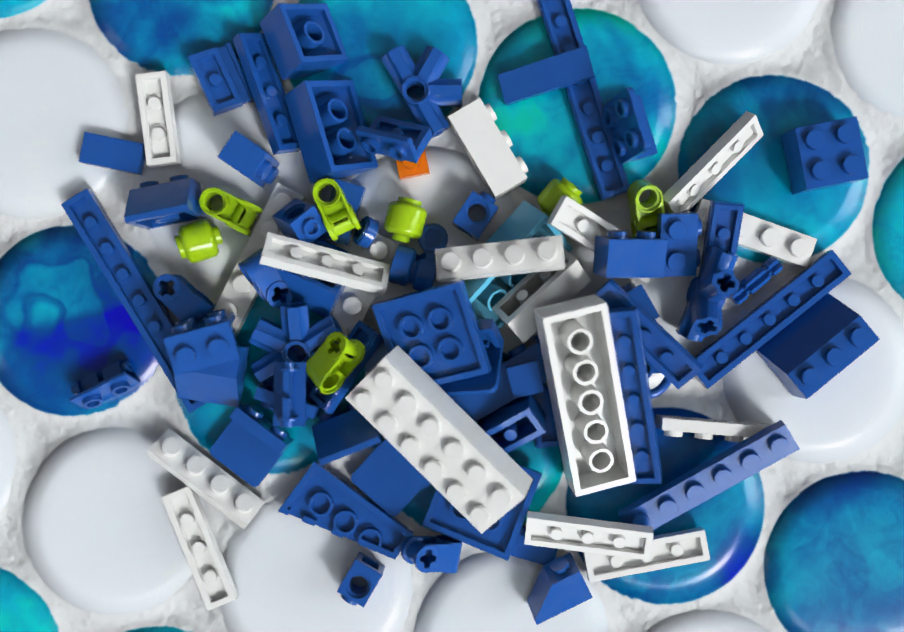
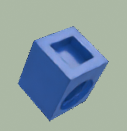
M472 191L452 221V225L478 241L499 208L494 205L496 200L483 191H480L479 194ZM474 206L481 207L485 211V218L478 222L471 220L468 216L469 209Z
M297 198L272 215L282 234L289 238L312 243L327 231L315 206Z
M359 551L342 579L337 592L341 594L342 599L351 605L359 604L364 607L380 581L385 566ZM362 576L367 580L368 584L363 587L356 586L352 578Z

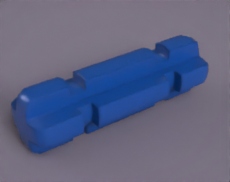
M775 257L768 258L761 264L762 267H757L740 281L738 292L729 297L731 301L736 305L742 304L749 298L748 294L753 295L771 280L772 276H776L782 271L783 266Z

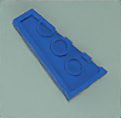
M317 460L314 461L278 510V512L285 515L290 514L300 518L302 522L312 526L317 525L329 530L332 534L341 538L346 537L356 541L358 545L392 559H396L405 540L413 536L411 529L396 518L389 516L381 507L324 465L320 466Z

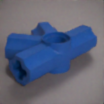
M404 45L388 51L381 58V61L402 95L405 105L410 109L419 125L431 128L432 138L442 134L450 128V125L440 107H462V79H440L450 58L439 49L427 45L415 65ZM412 87H419L424 91V95L417 100L411 99L407 93Z
M710 246L698 277L695 276L688 287L686 294L687 304L677 326V334L695 342H702L704 337L717 335L722 329V307L726 298L738 292L740 281L734 275V271H732L738 259L737 254L723 248Z
M302 301L280 305L282 326L261 317L249 340V343L268 351V353L251 363L254 375L259 382L265 386L274 382V362H307L324 343L328 335L333 332L343 333L336 318L328 314L310 326L309 305ZM292 345H300L305 349L306 353L296 355L290 347Z

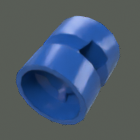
M399 244L393 258L388 282L404 287L410 283L413 289L417 291L431 288L436 276L435 254L424 251L419 255L415 248Z

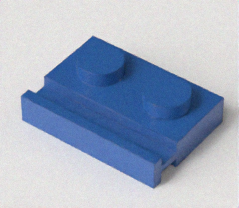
M230 42L226 43L223 47H214L188 56L189 65L214 116L239 108L245 103L254 102L245 73Z

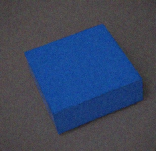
M537 360L506 367L513 399L544 392Z

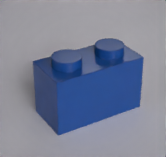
M236 130L217 156L262 188L266 184H271L279 172L277 167L280 163Z
M608 230L607 236H595L593 273L605 278H664L668 240L655 237L656 232L639 230L636 231V236H627V231Z
M533 395L516 398L481 418L477 424L506 453H509L546 433V414Z

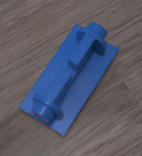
M119 360L102 369L104 377L102 381L100 375L96 372L76 381L75 386L71 387L74 396L69 398V401L85 409L96 408L102 405L103 401L111 397L129 392L132 387L140 384L141 381L129 374L133 371V367L128 360L124 362Z
M274 362L273 426H280L282 428L306 426V362Z

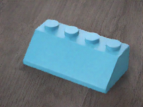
M524 200L486 243L562 235V233L546 223L549 217ZM562 235L564 249L570 253L573 247ZM529 273L463 280L476 320L493 318L500 330L504 323L491 308Z

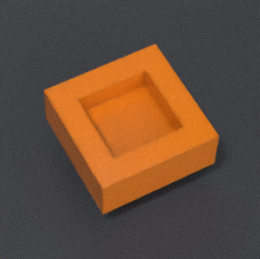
M425 150L417 163L396 160L400 180L430 174Z

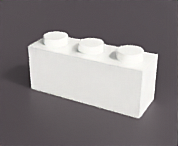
M478 98L449 115L448 123L488 192L496 200L525 183L528 178L525 174L528 172V168L520 156L515 157L511 151L512 141L504 129L500 131L494 121L497 120V117L490 104L484 105L482 100Z
M565 249L566 269L527 274L491 308L523 343L537 331L533 309L571 300L591 281L579 261Z

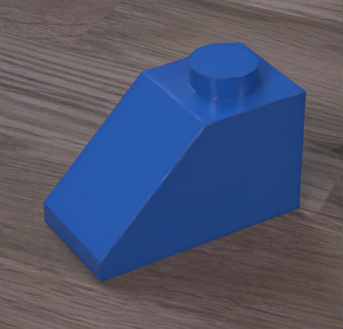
M571 552L542 566L527 599L537 625L593 598Z

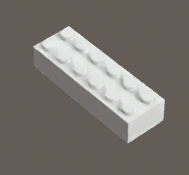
M596 294L533 309L566 482L576 497L635 482L636 476L607 303Z
M398 345L345 397L481 534L526 497L533 479Z

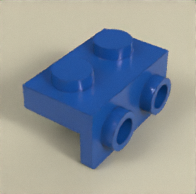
M377 115L370 128L358 126L355 130L364 151L370 154L389 156L398 161L405 160L417 163L433 136L431 128L428 126Z
M692 211L658 213L657 237L668 240L664 277L696 276L697 267L701 263L700 250L697 249L698 237L702 233V222L698 218L699 213Z

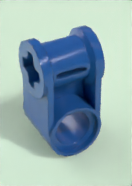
M262 247L238 263V266L259 297L268 302L272 307L280 308L281 304L292 301L293 294L280 276L278 268L259 264L263 251Z
M160 275L153 283L154 295L173 312L178 320L194 317L195 321L202 320L215 307L207 296L197 290L181 275ZM168 282L175 283L172 287L175 293H168L170 290Z
M446 535L411 536L403 543L401 556L407 563L414 564L423 573H457L462 542Z

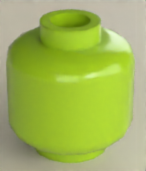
M563 177L561 180L555 178L538 195L537 202L542 208L540 211L550 217L562 195L582 205L583 201L580 195L583 192L567 178Z
M398 197L397 201L389 203L384 221V229L392 234L391 240L409 244L411 238L418 239L422 236L427 217L426 210L421 207L422 202L406 197Z
M204 219L179 227L178 235L174 236L181 258H187L191 263H198L216 257L219 253L218 245L223 243L218 227L211 228L209 222Z

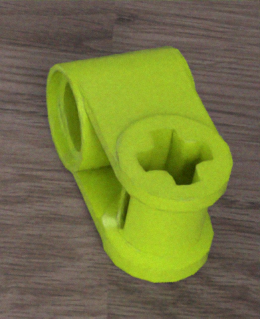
M324 178L315 183L312 191L313 198L333 241L338 240L339 235L354 228L357 230L362 228L353 207L348 202L343 189L337 182ZM328 186L335 187V198L330 202H323L321 198L322 190Z
M644 179L636 180L627 190L632 236H636V231L639 230L654 231L657 235L658 213H665L662 192L649 181ZM649 189V198L644 202H639L640 194Z
M215 187L204 190L199 198L200 207L206 214L249 237L252 234L250 229L257 215L263 212L262 208ZM220 195L223 198V205L219 210L213 211L210 205L213 197Z
M333 332L327 336L316 353L306 362V374L321 393H334L343 385L345 379L355 367L361 363L365 355V347L357 339L349 340L343 333Z

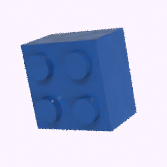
M857 116L797 127L781 136L792 195L852 184L869 178Z

